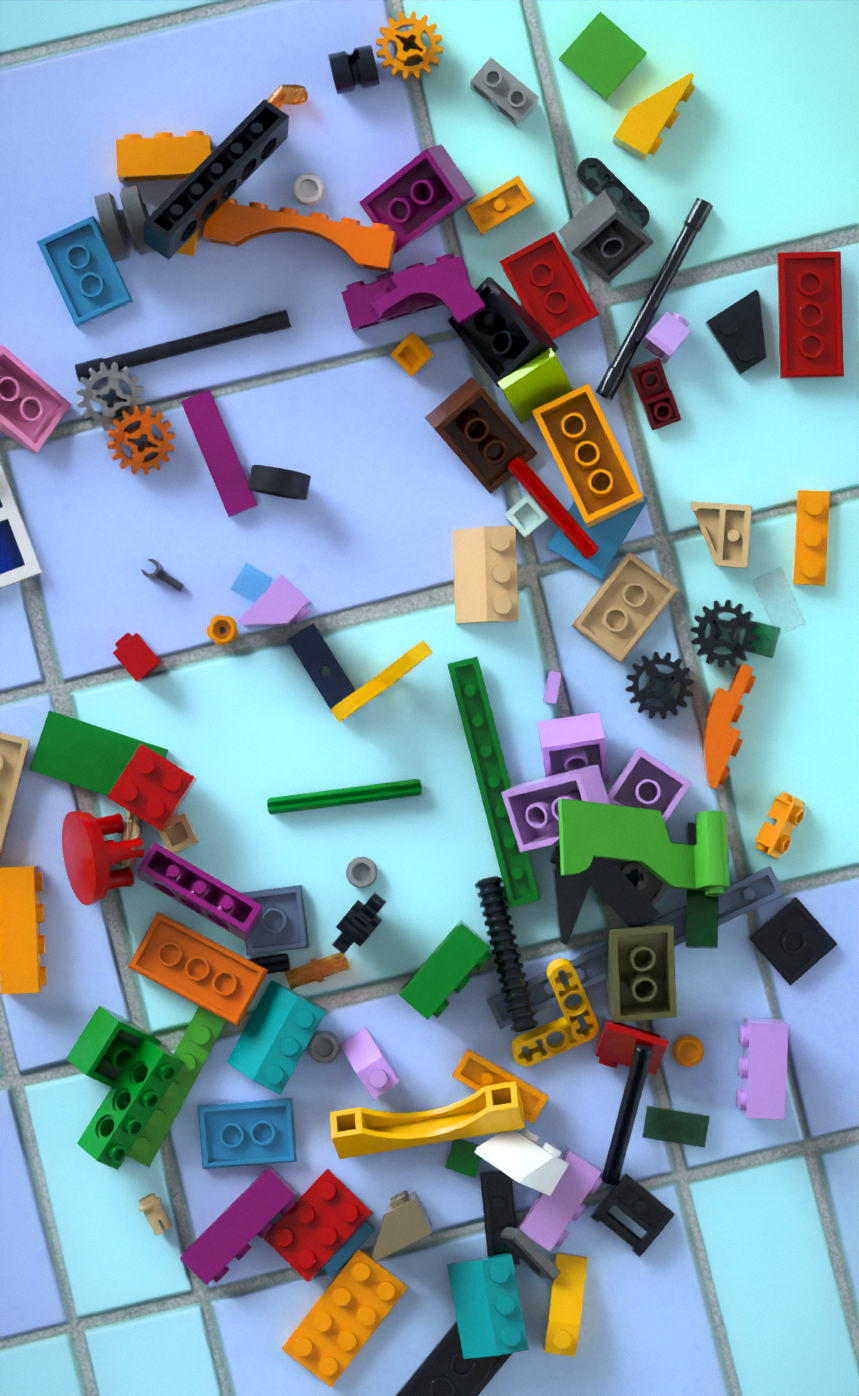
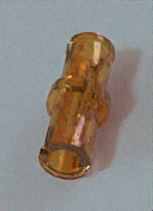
M339 952L319 960L316 958L310 959L311 963L284 971L290 990H294L297 987L314 981H318V983L323 982V978L344 970H350L345 953Z

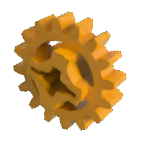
M412 11L410 18H405L403 12H400L399 21L395 22L394 19L389 17V28L380 27L379 32L384 38L376 39V45L383 47V49L378 50L376 55L377 58H385L381 64L383 69L392 67L391 76L393 78L400 72L403 73V81L408 80L409 74H413L416 81L420 80L421 71H424L427 75L431 74L430 64L439 65V59L435 54H443V47L436 44L440 43L443 38L442 35L433 34L437 30V25L434 23L428 26V16L424 15L421 20H417L415 11ZM404 27H412L411 30L408 31H398L399 29ZM424 33L430 41V50L422 44ZM411 41H414L416 50L410 49L408 52H405L403 43L409 44ZM389 43L397 49L395 59L389 53ZM417 60L421 62L418 65L407 66L409 62Z

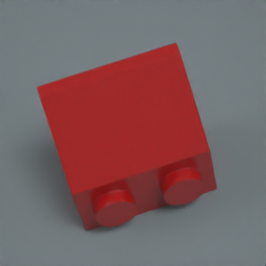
M605 1018L594 1055L600 1057V1064L617 1068L619 1063L630 1067L636 1045H649L652 1047V1056L647 1075L648 1073L656 1075L669 1041L665 1036L621 1022L614 1023L613 1020Z

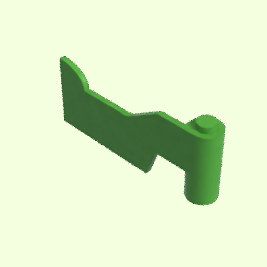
M570 799L558 800L561 876L583 872L591 865L593 857L638 862L671 888L705 891V895L711 897L724 895V890L730 889L726 812L703 811L696 813V845H686L670 842L661 811Z

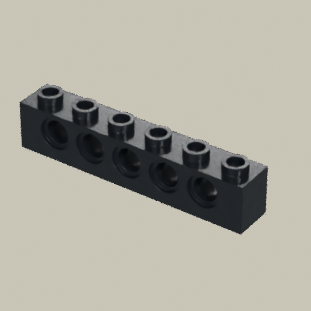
M264 99L144 221V243L169 260L288 138L289 116Z

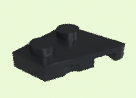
M757 289L706 321V326L738 375H741L766 358L760 297Z

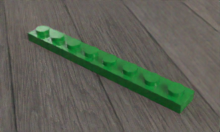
M478 656L449 663L447 666L509 907L540 900L528 851H519L501 792L511 788Z

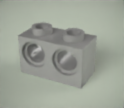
M492 57L488 59L470 81V88L517 128L538 105L539 97Z

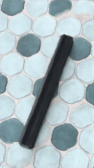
M637 1044L635 1047L602 1174V1181L606 1184L617 1185L619 1182L652 1056V1047L649 1045Z

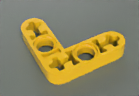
M422 640L379 675L330 709V712L340 723L400 680L430 656L433 651Z
M556 959L547 968V977L564 1016L521 1034L512 1041L511 1053L516 1063L521 1066H531L590 1041L598 1033L599 1026L573 964L567 959ZM560 970H564L569 985L563 986L558 976ZM569 995H580L581 1000L577 1005L572 1007L565 1005V999ZM580 1014L583 1015L588 1028L585 1030L580 1028L576 1017ZM552 1032L563 1034L561 1041L556 1044H549L546 1040ZM540 1039L543 1046L542 1049L539 1048L536 1040ZM527 1046L530 1053L524 1055L521 1048Z

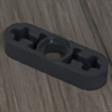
M586 158L579 164L577 179L594 198L604 189L606 190L609 187L619 188L622 192V199L619 202L624 205L627 198H629L632 202L627 207L634 213L638 210L641 211L640 219L642 223L640 225L643 228L647 226L650 217L647 207L599 159ZM587 166L591 169L596 166L598 168L596 175L601 181L604 180L605 176L610 179L601 186L599 192L594 189L599 184L594 178L591 177L588 180L584 178L586 173L584 167Z

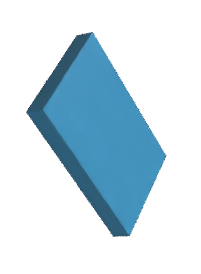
M94 216L37 241L76 327L133 302L116 263H113L106 241Z
M643 496L644 502L589 528L586 527L575 502H573L568 513L598 546V551L589 559H585L559 528L546 548L600 580L647 503L648 498Z
M292 1098L198 1105L203 1169L297 1162Z

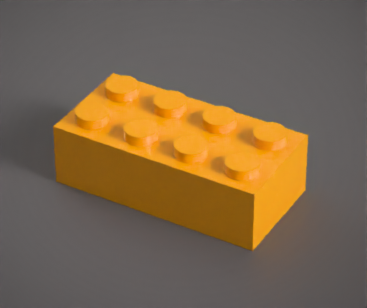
M589 383L532 410L537 425L587 528L644 502L643 495Z

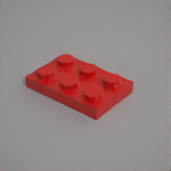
M555 232L499 261L524 310L544 328L552 340L599 316L595 305Z
M326 1169L263 1239L307 1282H310L374 1212L330 1169Z

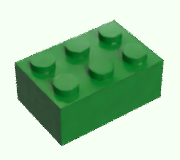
M460 920L399 991V996L427 1020L432 1015L438 1018L449 1005V1001L446 998L452 991L458 994L470 981L467 974L471 969L475 967L479 970L490 958V953L487 952L490 945Z

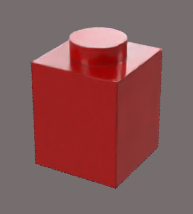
M129 632L115 643L117 649L112 652L136 682L143 680L163 663L139 633H135L133 636Z

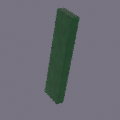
M688 823V845H696V823ZM687 889L686 948L718 949L719 896H706L705 891Z

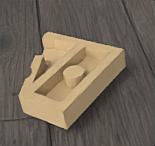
M691 501L692 510L695 513L715 566L748 569L753 506Z

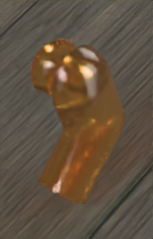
M282 84L275 89L266 101L278 109L283 104L302 105L308 100V92L302 85Z

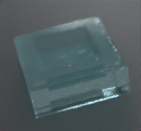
M246 562L230 589L255 603L268 589L273 578Z

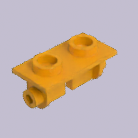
M782 792L780 797L776 796L767 816L777 820L774 826L764 821L755 839L757 842L755 848L779 859L780 855L784 854L791 843V837L789 836L794 826L799 825L803 819L805 802L796 797L793 799V796Z

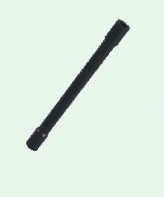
M696 198L675 244L612 364L607 368L595 391L604 398L612 400L616 394L630 361L697 233L701 231L713 208V205L707 201Z
M286 309L260 316L254 320L154 346L75 364V370L80 383L81 377L87 379L91 377L89 368L94 369L96 372L100 371V363L102 362L107 369H111L112 363L116 362L120 371L125 366L131 368L259 334H269L291 328Z

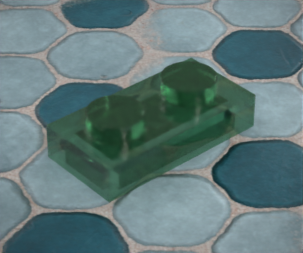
M647 1105L642 1137L705 1148L710 1116Z

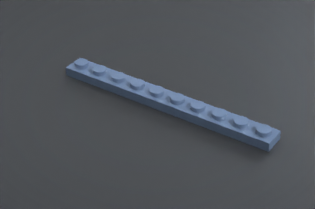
M771 866L730 884V889L724 890V895L719 896L718 926L784 895ZM686 906L654 920L644 927L672 924L674 947L686 942ZM609 942L570 960L583 989H587L607 979ZM560 970L558 976L563 986L569 985L564 970ZM547 972L526 981L529 985L526 990L531 993V996L528 997L529 1001H533L531 1010L535 1011V1013L558 1002L547 977ZM505 993L498 994L487 1000L500 1029L512 1024L508 1020L510 1012H506L508 1003H504L503 1000L506 997Z

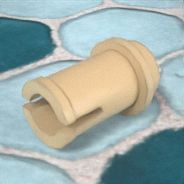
M151 1193L138 1201L140 1205L138 1210L139 1212H144L154 1231V1235H159L163 1233V1230L158 1220H160L166 1231L173 1225L160 1204L161 1197Z

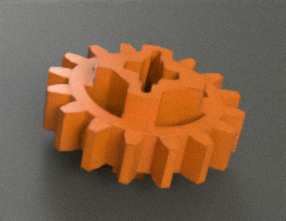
M137 406L133 407V414L130 415L127 411L123 410V420L120 421L115 418L112 420L116 430L110 429L107 431L108 436L114 438V440L107 442L108 449H116L111 454L113 461L121 458L120 468L125 469L130 465L132 474H136L138 468H142L145 475L149 474L150 466L160 470L159 461L161 459L166 462L170 461L166 451L175 450L174 445L168 442V440L176 438L175 433L166 431L171 427L170 421L161 422L162 412L158 411L153 416L150 406L145 408L144 413H141ZM138 421L137 425L130 429H126V427L129 424ZM152 423L159 428L162 438L151 433ZM141 434H145L148 442H142L141 446H137L134 439H140ZM120 442L130 446V457L123 452ZM156 452L152 457L144 459L149 453Z

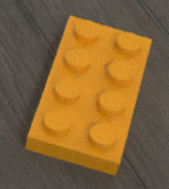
M358 1248L281 1349L328 1386L332 1387L406 1291L408 1285Z

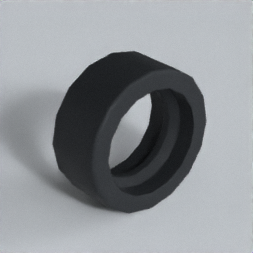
M252 465L248 489L273 496L306 500L311 476L283 468Z

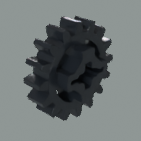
M716 600L713 604L714 609L711 610L706 606L702 607L705 613L703 618L700 616L694 617L699 626L691 628L690 631L698 634V638L693 639L691 643L701 646L697 652L698 656L701 657L708 654L706 663L711 665L717 659L718 667L724 668L726 661H729L731 667H737V658L746 662L748 658L745 652L747 650L751 652L756 651L751 642L760 640V636L753 634V630L758 628L759 624L756 622L750 623L749 620L754 614L751 611L743 614V604L739 603L734 609L731 600H726L724 607ZM731 613L737 617L726 621L722 620L719 614ZM709 623L711 626L710 636L705 639V631ZM718 625L731 629L728 634L732 643L725 639H719L722 633ZM745 627V639L743 644H741L739 641L740 632ZM720 647H727L732 653L721 655L714 651Z
M653 652V660L650 661L645 655L642 656L643 665L639 666L634 663L632 668L636 671L635 675L626 676V679L633 682L632 686L625 688L626 692H633L634 697L629 700L630 704L636 702L640 704L637 710L638 713L643 712L645 709L649 710L648 718L650 719L655 716L656 712L659 713L661 720L666 719V711H670L674 716L678 715L676 709L678 705L683 708L688 706L683 700L684 696H693L691 691L686 690L687 685L694 683V680L685 678L690 669L684 668L681 670L679 666L682 659L678 658L672 662L670 661L671 653L668 652L663 659H660L658 652ZM655 665H665L674 671L670 674L661 673ZM645 671L648 678L646 686L639 691V679ZM655 677L660 681L672 678L667 683L668 685L664 687V694H661L660 691H652L647 694V691L655 685ZM680 681V692L674 700L671 694L674 684ZM650 697L660 699L664 707L652 706L645 700Z
M375 892L365 904L357 900L336 926L342 933L332 946L342 954L354 942L361 946L382 921L377 913L386 901Z

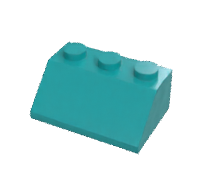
M271 980L227 1063L251 1080L281 1095L327 1009Z
M505 1253L447 1264L463 1359L499 1356L529 1350L512 1254Z

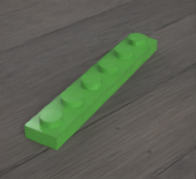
M201 1006L198 1007L174 1052V1055L181 1059L184 1064L127 1154L128 1157L150 1167L227 1020Z

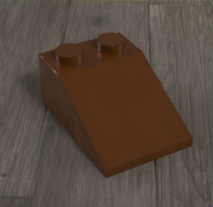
M473 377L468 379L425 417L428 423L490 494L513 475L508 469L511 461L516 457H521L527 463L538 454Z

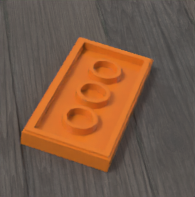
M157 912L128 965V968L238 1027L268 973L267 969Z

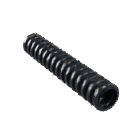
M498 876L488 877L477 881L475 888L480 891L477 893V896L482 899V902L479 904L481 908H484L482 916L487 919L484 924L486 927H489L487 936H491L489 944L494 947L491 952L492 955H496L494 964L499 967L496 969V972L501 975V978L498 980L500 984H503L501 992L506 995L503 1000L504 1003H508L506 1012H510L508 1020L513 1024L510 1028L511 1031L522 1032L535 1028L538 1025V1021L533 1018L536 1013L531 1010L533 1001H529L528 998L531 996V993L526 990L529 985L528 982H524L526 973L521 970L524 968V965L519 962L521 953H517L519 945L514 942L517 937L516 934H512L514 925H510L509 922L512 920V917L507 914L510 909L509 906H505L507 897L502 894L505 892L504 887L500 886V883L503 882L502 878Z

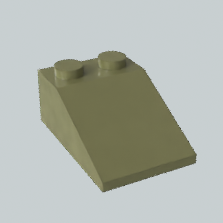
M672 924L613 929L609 931L606 979L607 1008L614 1023L677 1017L674 930Z

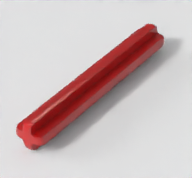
M516 457L508 465L509 471L585 559L592 557L598 551V546L521 457Z

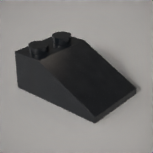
M487 277L475 290L484 302L485 310L460 326L457 325L453 317L448 320L449 324L497 387H500L498 384L500 380L547 349L551 348L554 353L559 349L544 328L491 277Z
M554 847L549 862L554 864L552 872L558 935L560 942L567 945L590 884L580 873L561 876L560 851Z

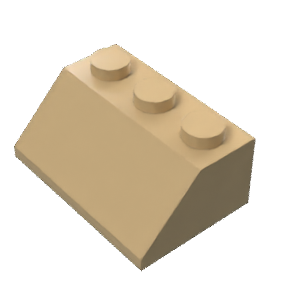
M493 526L452 530L455 624L518 622L516 527Z

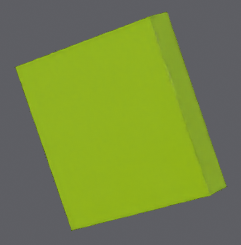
M551 348L498 382L520 424L533 416L532 410L573 390L556 354Z

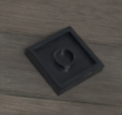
M797 897L789 901L748 937L790 986L837 945L834 939Z

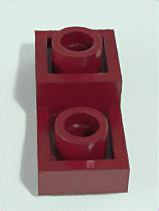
M656 358L629 368L651 430L653 431L680 421L681 417L660 359Z

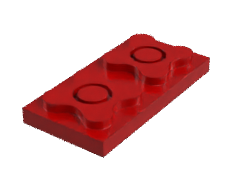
M841 252L777 253L780 379L844 377Z

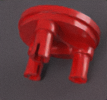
M72 811L67 813L64 818L62 850L65 868L72 890L83 905L96 904L99 900L105 898L108 890L132 887L134 884V877L130 867L109 870V866L117 865L118 861L144 857V849L131 850L132 847L143 846L142 839L139 837L120 842L104 840L103 836L123 833L124 821L120 813L95 818L88 812Z

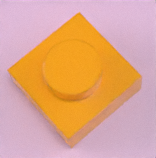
M412 332L405 337L390 355L413 377L434 354Z

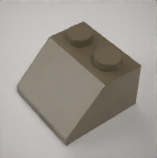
M407 1190L390 1198L391 1202L386 1207L373 1248L372 1257L375 1262L432 1233V1223L415 1191L408 1194Z

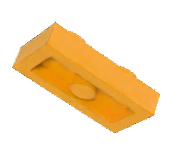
M518 175L466 206L465 210L482 236L535 204V201Z

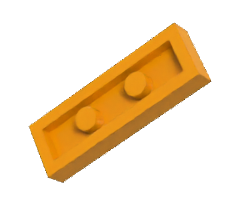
M797 491L793 584L825 586L829 491Z
M467 1048L452 1073V1077L476 1091H479L484 1086L516 1081L523 1102L524 1119L532 1124L549 1098L548 1094L470 1048Z

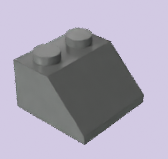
M605 189L559 230L569 252L607 283L654 243L651 236L627 208Z

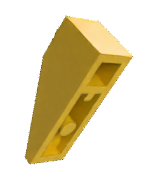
M556 1253L554 1265L561 1273L555 1280H552L543 1349L545 1353L576 1357L587 1257Z

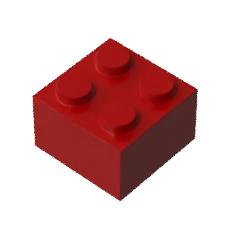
M140 744L107 797L164 832L197 779L148 747Z

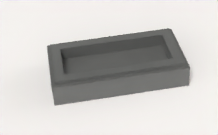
M506 1227L500 1234L501 1238L539 1278L555 1280L561 1273L521 1229Z

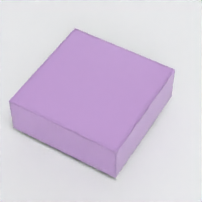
M554 671L548 673L543 698L544 703L556 704L561 673Z

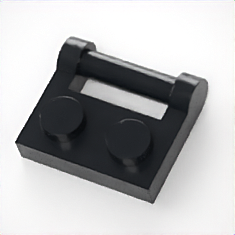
M625 1173L618 1184L596 1207L590 1217L597 1223L601 1221L632 1247V1252L640 1257L673 1218L675 1213ZM615 1205L647 1231L644 1236L640 1238L608 1212L611 1207Z

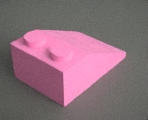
M1 344L0 432L33 453H38L71 404Z

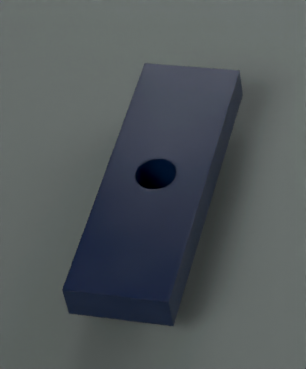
M314 623L287 639L330 709L356 691ZM326 665L331 668L330 676L322 677L319 671L322 666Z

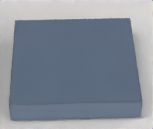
M302 885L241 892V894L262 905V916L245 942L247 955L309 948Z

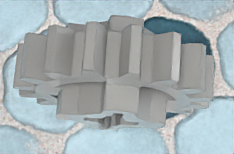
M103 362L100 363V371L98 372L89 368L91 377L89 379L85 377L80 378V381L85 385L84 389H76V393L83 396V399L77 402V406L86 407L82 416L84 419L92 416L91 425L94 427L99 422H102L104 431H108L110 424H113L112 420L114 418L120 421L124 419L122 413L115 416V411L119 408L128 406L125 411L130 415L133 414L134 406L145 403L143 398L138 397V394L144 391L143 386L134 385L139 380V377L136 374L128 377L129 367L125 366L119 371L116 362L112 363L111 369H107ZM106 377V381L102 385L93 387L99 379ZM119 378L129 385L131 393L120 389ZM110 389H113L114 393L120 397L112 399L111 403L107 404L106 399L102 396L103 394H109ZM90 400L100 403L102 406L101 415L92 408Z

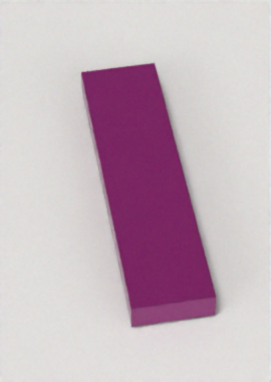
M210 390L182 400L181 404L228 517L258 506L253 492L248 489V480Z

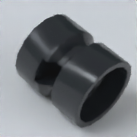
M371 45L354 48L352 54H348L346 51L328 54L337 95L354 91L356 85H360L363 89L380 85Z

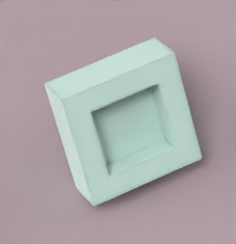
M529 494L504 514L524 539L548 519V516Z

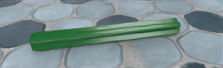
M419 779L273 797L267 799L269 814H281L420 796L422 794V787Z

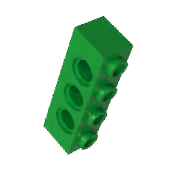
M142 1037L77 1144L96 1161L118 1170L184 1062L164 1046L146 1037Z

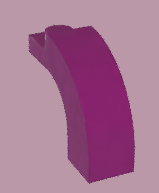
M432 266L412 267L392 275L391 281L395 289L391 291L388 287L373 297L375 302L371 304L372 310L379 319L411 298H433L447 308L458 326L485 310L484 302L466 280L449 270Z

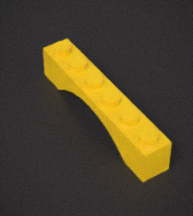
M516 1081L484 1086L475 1094L459 1102L428 1111L391 1113L358 1107L330 1112L331 1139L339 1159L525 1128L523 1102Z

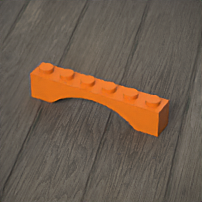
M228 198L205 222L203 238L207 242L238 247L251 239L266 234L279 232L305 233L334 244L346 253L359 268L386 273L391 272L397 239L395 231H390L391 226L372 223V227L359 225V220L351 218H341V222L329 220V216L316 212H311L310 217L298 215V210L287 207H280L279 211L267 210L268 205L258 202H249V206L238 205L237 200L233 198Z

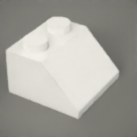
M523 1128L521 1131L500 1132L478 1146L474 1152L518 1183L551 1196L570 1164L559 1157L562 1151L545 1142L544 1146L537 1142L539 1136L527 1128Z

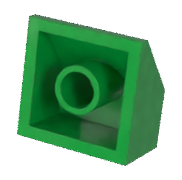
M99 1005L66 1059L86 1076L112 1087L142 1037H146L158 1044L161 1041L124 1017Z

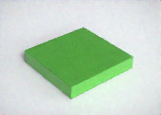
M600 11L559 57V61L606 101L647 55V52Z

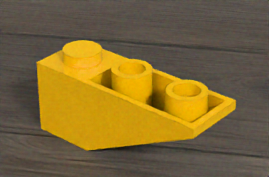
M687 74L632 107L614 134L612 142L642 160H645L648 153L654 156L663 142V139L659 137L664 127L670 129L679 115V112L675 111L681 100L687 102L696 87L691 84L694 74Z

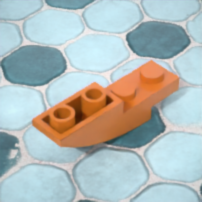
M739 664L728 691L715 688L709 705L703 736V762L707 786L712 789H716L718 784L722 786L725 784L730 772V768L726 767L730 755L736 757L743 741L738 738L741 731L729 725L731 721L737 723L743 709V705L739 704L743 692L749 694L756 678L751 675L754 668L745 664Z

